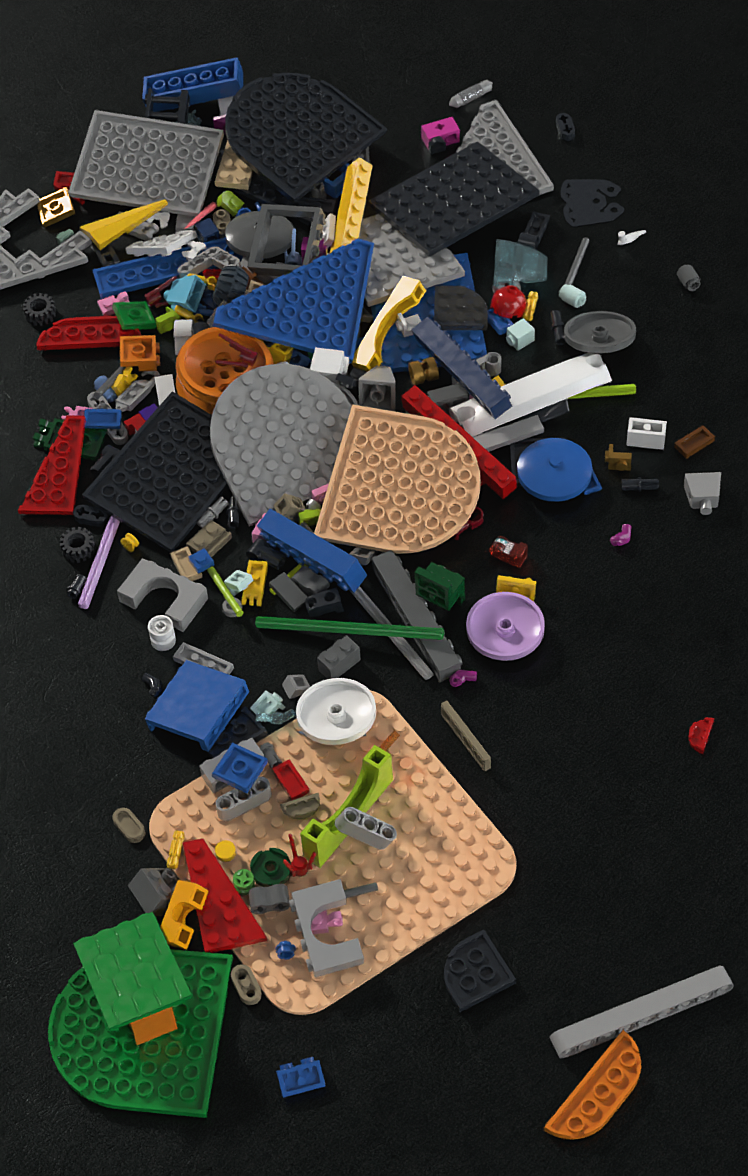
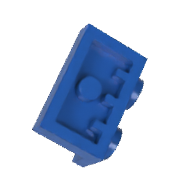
M313 1057L301 1060V1064L293 1066L292 1063L280 1065V1070L276 1071L283 1097L326 1086L320 1061H314Z

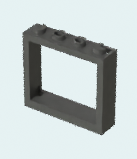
M262 204L247 265L252 274L256 272L258 275L282 276L300 267L299 265L262 263L273 216L313 218L303 265L312 263L316 256L319 255V243L323 238L322 229L323 225L326 224V215L321 207Z

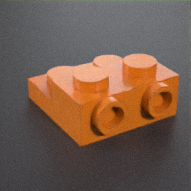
M156 335L120 336L121 367L139 366V371H157V366H160V355H156V353H160L159 342L156 343Z

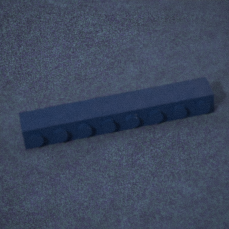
M427 317L411 329L418 343L494 419H497L512 407L509 393L505 389L502 391L499 383L495 379L491 380L489 373L485 369L481 370L478 362L475 359L471 360L468 352L465 349L462 351L456 340L452 341L446 330L442 331L437 321H432Z

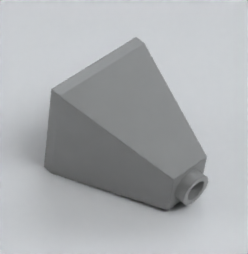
M375 366L359 378V406L395 412V378L391 367Z

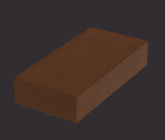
M701 426L675 442L674 448L687 459L714 442L715 436L704 426Z

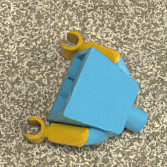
M189 273L183 278L173 281L170 290L164 292V299L179 316L187 320L193 319L194 323L198 319L204 321L201 314L193 315V313H196L206 284L208 289L215 290L217 280L213 276L205 279L204 276Z

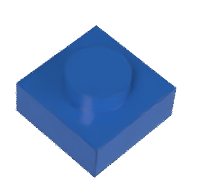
M205 548L188 556L189 562L198 574L214 566V560Z

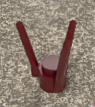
M175 276L144 295L150 307L155 306L157 309L161 306L170 305L167 301L160 303L162 297L159 292L171 285L176 280Z
M221 333L218 334L219 337L230 343V347L241 352L239 360L242 363L216 360V364L240 366L246 369L248 365L254 366L258 353L245 348Z

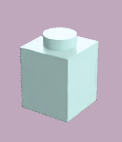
M524 318L507 328L506 340L517 351L534 341L535 329Z

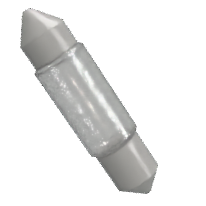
M485 80L461 91L451 98L449 106L458 108L483 96V94L492 90L493 83Z

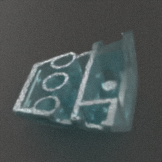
M496 240L493 287H498L500 283L514 285L516 281H523L524 283L546 281L547 257L544 254L516 242Z

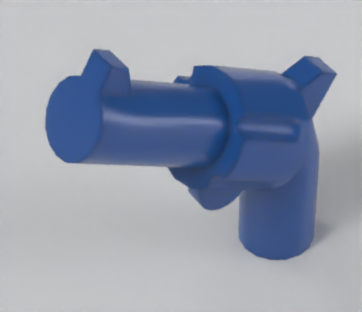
M199 303L194 315L201 314L202 316L213 317L214 310L206 309V306Z

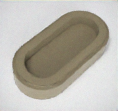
M119 808L113 813L114 825L129 842L136 843L144 838V826L131 810Z

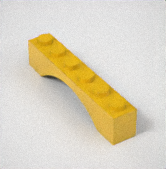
M405 276L401 278L355 351L351 363L353 367L368 372L373 367L380 366L382 363V345L389 329L398 319L397 314L401 313L403 315L409 309L418 305L426 292L420 280Z

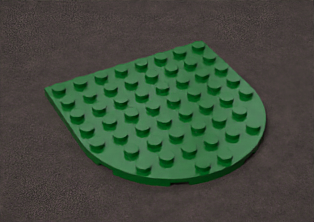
M170 949L188 985L192 998L172 1006L178 1029L139 1045L136 1044L129 1024L112 1031L109 1030L84 968L79 969L68 980V984L62 993L57 996L48 1026L51 1054L59 1073L66 1083L87 1100L108 1108L207 1118L233 955Z

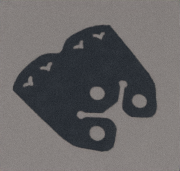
M565 180L561 187V197L566 202L563 208L565 219L573 227L616 219L624 212V208L618 203H610L604 209V212H600L606 205V197L596 190L600 189L607 196L614 197L621 191V188L608 180ZM613 187L615 190L608 192L607 188ZM597 198L600 202L595 204L592 200ZM614 207L617 208L618 211L616 213H613L610 211V209Z

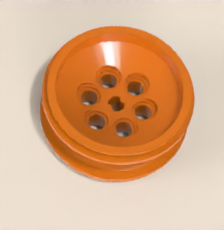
M217 327L202 330L190 337L178 353L176 359L177 393L212 415L219 397L229 384L252 369L274 364L272 355L266 345L258 338ZM221 333L245 348L258 353L254 366L248 365L246 369L240 366L216 364V360L242 363L239 360L241 352L230 347V343L219 337L218 334Z

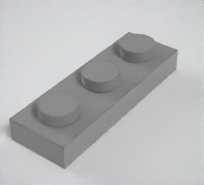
M184 642L173 656L174 661L182 665L188 660L229 675L234 669L232 663Z

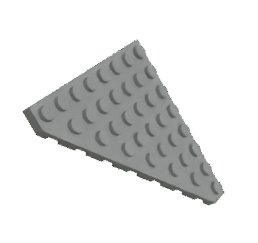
M494 100L482 104L478 115L475 116L469 132L467 131L463 143L457 152L478 141L538 188L540 194L554 190L553 183L498 101Z

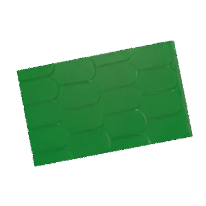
M153 912L142 914L136 919L124 921L113 928L104 929L93 936L81 938L73 943L110 1031L129 1024L136 1044L139 1045L178 1029L172 1006L191 999L192 994Z

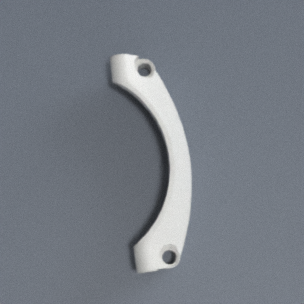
M588 352L501 386L500 389L502 391L505 389L511 396L509 400L512 407L497 419H494L474 398L449 408V414L456 423L459 422L460 425H463L464 430L474 437L482 434L484 431L593 387L611 382L612 379L600 354Z

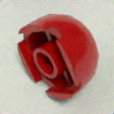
M509 285L498 289L494 293L490 307H493L494 313L501 317L512 318V316L518 315L517 318H520L525 312L527 301L522 291L516 286Z

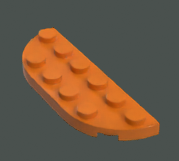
M622 1030L544 1126V1131L559 1138L580 1139L598 1132L610 1120L637 1085L641 1072L639 1049L627 1032Z

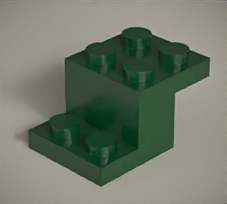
M431 562L426 570L418 567L415 571L416 595L449 611L454 603L461 606L465 601V578L458 573L447 570L442 565Z

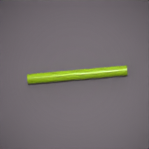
M212 566L206 569L236 616H242V609L215 568Z

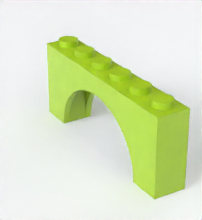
M374 745L362 759V768L356 784L341 807L326 821L320 823L312 819L302 830L300 836L303 857L309 861L312 853L316 852L313 864L321 868L347 837L346 834L336 828V818L347 807H353L366 813L393 781L391 754Z

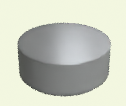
M234 598L240 606V608L242 609L241 601L237 598ZM225 600L223 602L224 614L228 617H236L233 609Z

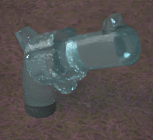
M290 709L284 714L272 712L271 714L257 713L255 722L267 721L271 724L282 725L283 722L296 716V712Z

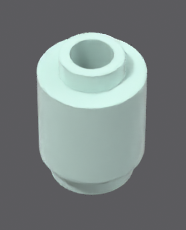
M567 284L563 285L560 289L559 297L566 303L576 308L585 303L586 296L584 291Z

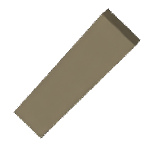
M449 702L441 703L442 717L483 771L490 769L491 757Z

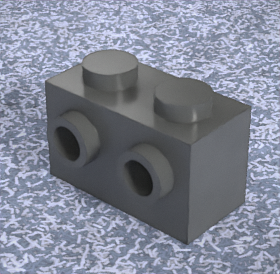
M347 635L337 640L331 648L323 651L317 657L319 672L327 679L338 678L361 660L360 647Z

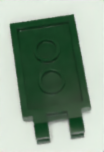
M54 418L53 422L40 419L38 424L40 427L39 433H34L33 436L35 441L34 447H44V451L50 452V447L55 442L64 420ZM85 428L82 459L97 461L107 435V429Z

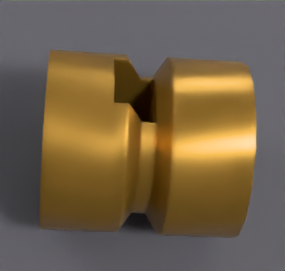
M434 357L423 359L422 362L414 361L408 363L413 385L422 384L425 380L430 382L439 379L438 367Z

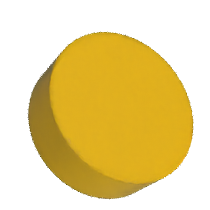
M228 840L219 842L215 847L217 859L222 862L233 860L236 856L235 845Z

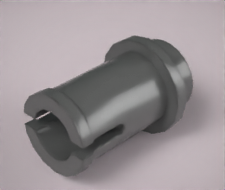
M267 742L260 746V750L263 752L264 757L267 758L271 769L282 763L274 751L273 744Z

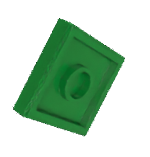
M113 302L112 308L123 330L137 328L156 329L157 324L147 302Z

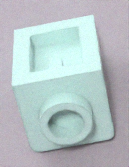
M236 570L224 583L231 594L235 596L242 590H245L254 580L251 574Z
M265 691L250 709L262 721L266 722L278 708L284 710L285 706L281 703L283 699L277 693L271 694Z

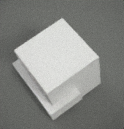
M315 348L310 369L325 376L330 381L340 384L341 382L335 379L338 373L347 374L350 362L349 357L344 356V351Z

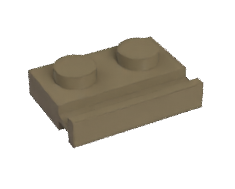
M211 520L186 543V546L194 553L205 548L212 557L232 538V533H228L225 531V528Z

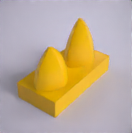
M498 575L496 593H518L534 602L536 581H533L530 577L519 579Z

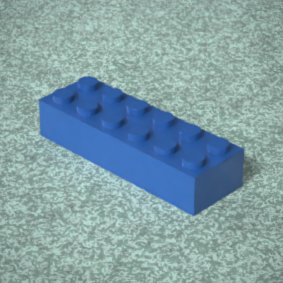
M237 57L144 77L142 99L145 104V95L148 94L149 88H152L155 96L178 97L181 95V90H188L190 95L189 105L231 97L243 87V70ZM154 103L153 112L174 109L179 106L178 104Z
M271 508L257 525L261 532L260 535L267 540L266 542L271 548L275 549L277 547L286 557H294V560L302 566L306 564L314 573H321L330 583L333 581L338 583V587L344 591L349 590L355 593L367 576L357 558Z

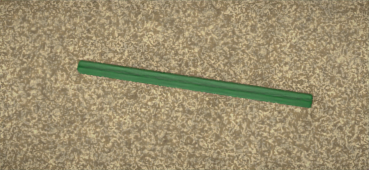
M261 616L256 617L255 621L257 628L437 640L444 638L443 628Z

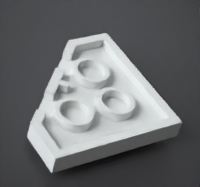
M196 230L179 231L167 237L162 235L152 238L153 240L138 241L126 247L127 254H134V256H142L144 254H148V256H155L157 254L168 256L172 254V251L181 249V246L197 238Z

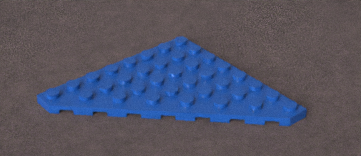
M357 238L350 244L343 245L333 250L332 253L313 260L308 265H302L291 273L282 275L272 280L271 283L252 290L251 293L245 296L242 295L226 305L217 307L213 327L311 353L315 352V348L344 351V356L349 357V363H352L374 243Z

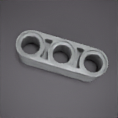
M258 777L248 793L235 788L218 797L216 800L218 817L223 821H229L267 802L271 798L269 780L265 777Z
M347 807L335 820V826L340 832L380 850L385 849L397 836L396 829L392 825L353 807Z

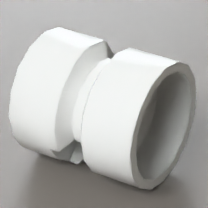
M164 615L153 617L148 623L152 646L159 651L171 649L176 642L172 620Z

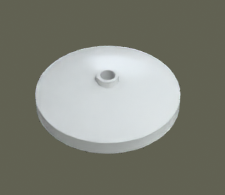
M346 678L323 680L308 688L300 697L296 707L297 722L301 731L315 742L326 745L350 743L362 737L372 727L376 718L375 699L370 690L357 681Z

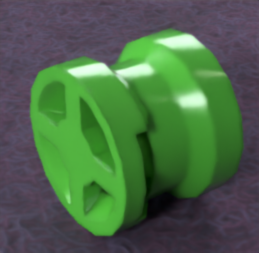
M240 869L235 872L233 876L234 887L240 895H248L249 890L255 887L252 872L247 869Z

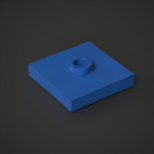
M232 743L212 772V777L248 793L268 763V760L261 755Z

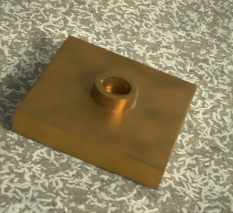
M66 187L41 198L40 202L37 203L44 227L75 214L71 197Z

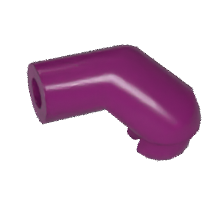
M622 525V532L611 537L610 542L613 546H621L630 541L631 525Z
M458 670L450 677V684L458 687L466 680L476 681L477 672Z

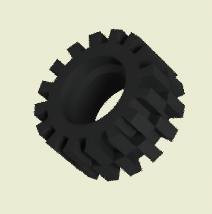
M39 293V296L33 294V298L29 296V300L26 299L24 301L25 304L23 303L26 321H29V324L33 323L34 326H37L38 323L40 326H43L42 323L47 325L49 324L48 321L52 322L53 318L56 317V309L52 297H48L47 294L43 296L42 293ZM38 308H45L42 311H34Z
M74 527L71 532L68 529L66 534H62L60 547L66 560L70 559L73 563L77 560V563H80V560L83 559L85 562L87 561L86 557L90 559L92 557L91 554L95 553L93 535L86 528L82 531L81 527H78V530H75ZM76 542L85 543L83 546L79 548L71 547V545Z

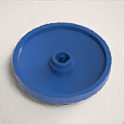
M547 438L532 443L522 452L518 460L517 474L521 485L531 495L546 501H565L578 496L587 488L592 477V462L587 452L578 444L561 438Z

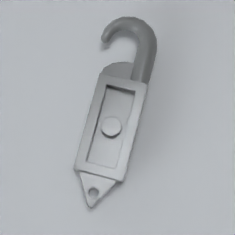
M144 371L141 373L142 376L152 374L154 377L150 381L135 380L115 400L116 409H121L124 412L135 408L151 392V389L156 385L155 377L161 376L158 371Z

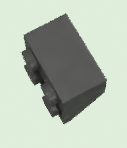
M141 868L128 887L145 913L153 912L155 916H164L178 879L169 868Z

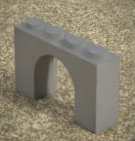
M143 558L117 590L119 602L133 609H136L144 597L154 589L169 588L178 593V596L165 613V616L172 620L174 628L184 632L208 600L207 589L204 585L190 581L185 576L177 575L170 569L162 568L155 562L147 561Z
M341 879L291 892L292 899L289 900L291 912H296L298 919L294 920L297 932H302L301 947L303 952L307 951L309 959H306L308 971H313L314 978L364 964V957L358 938L330 945L320 942L311 931L312 921L319 913L346 905V896Z

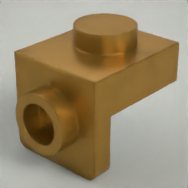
M609 444V451H605V462H609L608 469L631 470L632 453L613 452V444Z

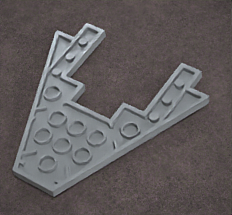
M27 189L17 197L7 190L0 196V244L10 238V233L3 227L40 202L39 196L30 189ZM79 231L41 258L29 250L16 259L0 246V290L87 263L88 257L81 251L92 244L91 239L82 231Z

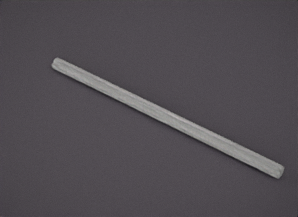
M305 522L299 524L303 528L314 533ZM360 586L355 593L351 592L377 624L392 625ZM388 636L425 680L433 676L429 667L403 637Z

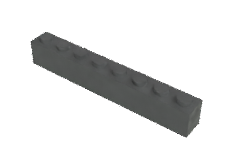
M390 550L371 558L373 572L406 626L442 628L441 625L438 626L433 611L428 610L426 600L416 595L415 583L411 582L408 570L403 569L402 561L398 555L396 556ZM445 632L442 640L414 638L439 682L449 679L455 672L461 670L462 659L459 654H455L453 651V644L449 639L445 638Z

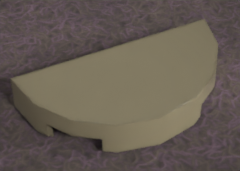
M319 793L282 803L280 808L290 818L306 819L318 810L320 805Z

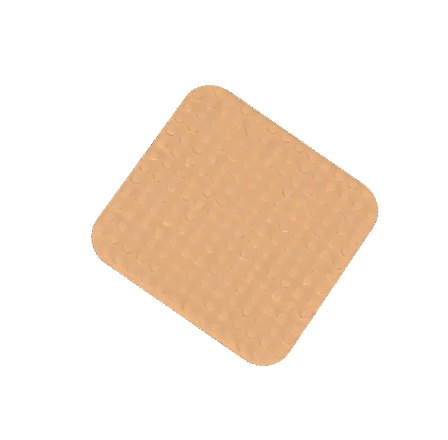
M371 690L370 692L376 703V718L366 736H362L356 741L341 745H326L315 742L298 733L301 729L297 719L256 743L259 748L267 742L273 744L274 751L282 763L290 759L309 788L310 793L303 797L319 793L320 805L312 816L298 820L290 818L283 813L280 804L291 800L267 763L259 777H265L269 780L271 798L267 802L232 820L223 821L218 817L216 800L221 795L235 788L229 785L213 794L202 776L163 799L156 806L150 818L149 831L152 842L166 862L169 857L173 833L176 830L184 832V842L203 838L215 857L216 845L224 840L231 841L235 845L236 856L229 862H222L220 860L218 862L234 885L233 876L235 872L240 869L251 871L250 862L253 856L261 850L263 852L269 850V848L281 849L288 855L291 862L293 854L289 842V834L293 835L298 856L303 857L300 833L312 819L322 823L341 807L356 784L362 768V759L371 748L376 745L391 754L393 781L366 814L392 825L397 832L396 838L385 849L380 850L347 835L321 868L312 864V870H308L305 876H290L288 881L284 883L288 886L290 900L292 899L291 892L341 879L344 890L377 883L378 891L346 898V905L327 910L328 915L335 911H341L343 926L328 927L329 933L313 934L320 942L330 945L358 938L364 957V964L314 978L313 971L309 972L306 959H309L308 953L302 950L300 940L303 939L302 932H297L294 920L298 918L296 912H291V908L285 911H269L264 914L252 913L267 936L268 941L231 949L242 965L250 967L262 992L277 1008L291 1014L306 1015L327 1008L502 894L510 886L516 873V857L508 841L395 707L384 696ZM183 845L181 856L178 860V868L172 870L180 880L191 882ZM271 864V867L268 865L266 868L268 871H274L275 865ZM255 882V887H262ZM249 894L240 895L250 910ZM282 941H290L292 945L296 946L294 957L288 960L278 958L275 947Z

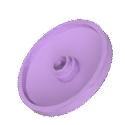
M513 592L493 593L477 601L470 609L466 621L467 636L472 646L481 654L496 660H515L530 654L538 647L544 635V617L540 608L531 599Z

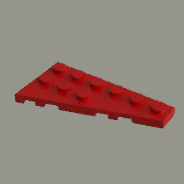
M66 416L58 431L55 442L50 447L48 456L43 460L33 480L34 483L30 491H27L25 500L18 509L19 514L73 515L86 423L85 416Z
M202 838L183 842L191 882L209 890L202 910L196 909L205 952L215 953L268 941L267 936L205 840Z

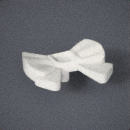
M157 212L146 221L151 224L154 219L160 220V227L163 229L168 225L170 213Z
M188 242V246L192 249L191 251H182V255L189 261L196 257L201 250L206 249V245L202 242Z

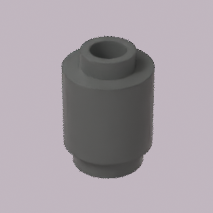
M683 265L679 268L677 276L685 289L694 291L701 285L700 278L692 265Z

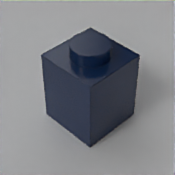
M211 218L195 224L197 238L200 242L205 243L220 239L219 230Z

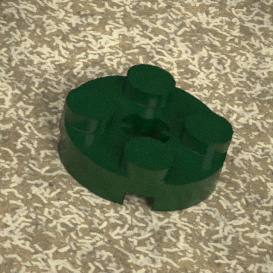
M269 848V850L257 852L250 862V870L254 876V881L262 887L286 883L291 876V872L285 866L283 860H287L291 865L288 855L278 848ZM272 864L275 865V870L268 871L266 867L268 865L271 867Z

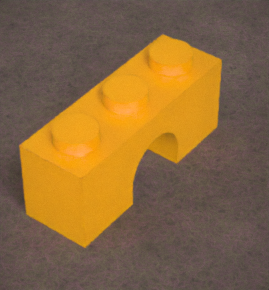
M177 881L160 926L169 946L187 950L194 930L185 925L186 916L194 909L202 910L209 890L193 882Z

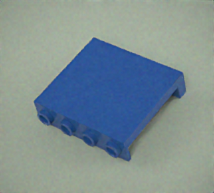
M186 660L179 667L172 681L168 683L162 695L158 697L153 708L148 711L145 721L150 731H153L155 727L162 728L199 742L202 750L209 752L248 695L249 690L243 679Z

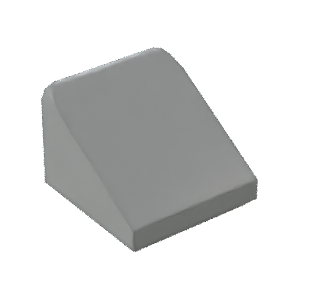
M287 675L282 684L289 699L302 695L310 688L304 675Z

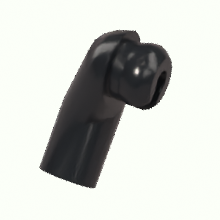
M148 673L143 675L142 682L150 685L151 688L149 694L158 698L163 691L161 681Z

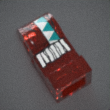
M497 536L490 546L489 552L494 557L520 568L527 557L528 545L522 542L517 544L503 536Z

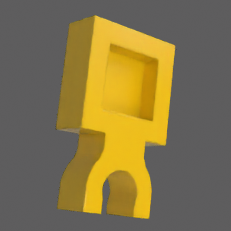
M126 367L123 374H119L111 386L118 397L138 377L137 374H131L132 367Z

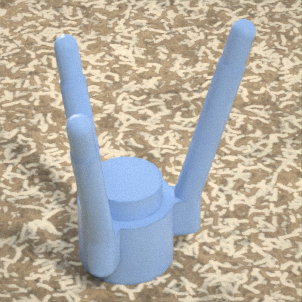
M293 228L291 252L289 255L287 251L284 252L285 264L302 266V257L298 252H295L296 229Z

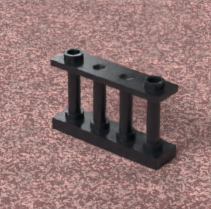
M152 88L148 89V94L145 95V104H147L145 118L176 119L177 123L187 124L190 104L188 90H181V95L178 97L155 96ZM154 103L178 104L179 111H176V113L153 112Z

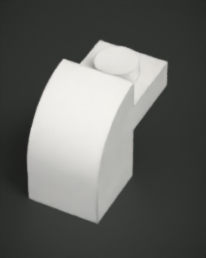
M193 319L174 321L175 355H178L185 342L193 336L191 326L194 324Z

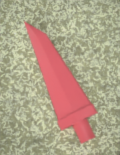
M212 202L207 205L184 229L192 227L206 215L210 214L217 207L216 203Z

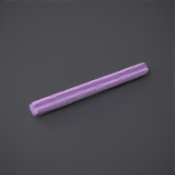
M112 516L109 518L80 596L78 605L81 609H87L90 605L120 521Z

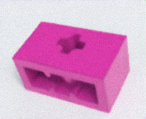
M453 117L421 126L422 139L428 150L429 141L437 136L443 137L446 146L460 142V129Z

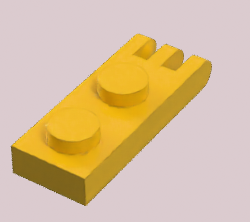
M249 560L247 573L251 574L254 581L243 590L242 605H246L247 599H249L250 606H254L255 600H257V606L262 605L268 570L267 561Z

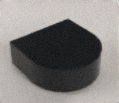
M437 136L429 141L430 155L446 151V142L443 137Z

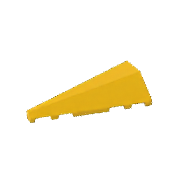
M165 199L83 225L80 227V230L101 250L125 232L128 234L168 205V202Z

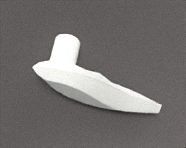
M620 231L618 233V245L630 243L646 233V231H637L625 235L624 231Z

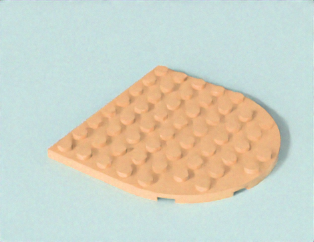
M352 404L314 534L327 542L382 552L391 550L396 554L416 553L438 546L454 536L466 524L478 502L481 478L474 451L462 435L438 420Z

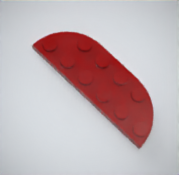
M116 316L76 317L62 319L53 323L51 328L41 333L36 346L37 350L120 347V336L142 335L139 328L123 330Z

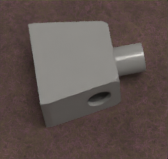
M721 472L685 474L684 488L691 508H700L701 514L708 515L712 512V508L718 507Z

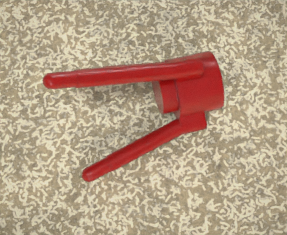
M289 834L293 860L291 865L287 860H283V863L291 872L292 877L305 876L308 870L313 868L312 864L316 852L312 853L309 862H307L304 857L298 856L293 835Z

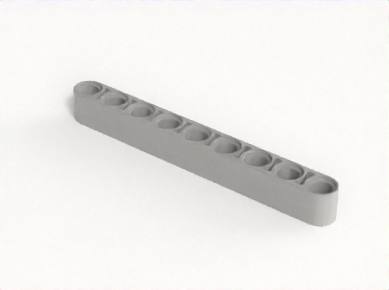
M718 966L554 1032L550 1036V1040L559 1058H566L616 1038L622 1030L627 1033L725 994L734 985L725 968Z

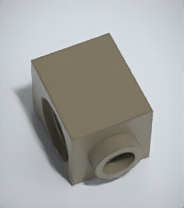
M286 493L273 505L276 512L295 523L298 522V513L306 510L301 498Z

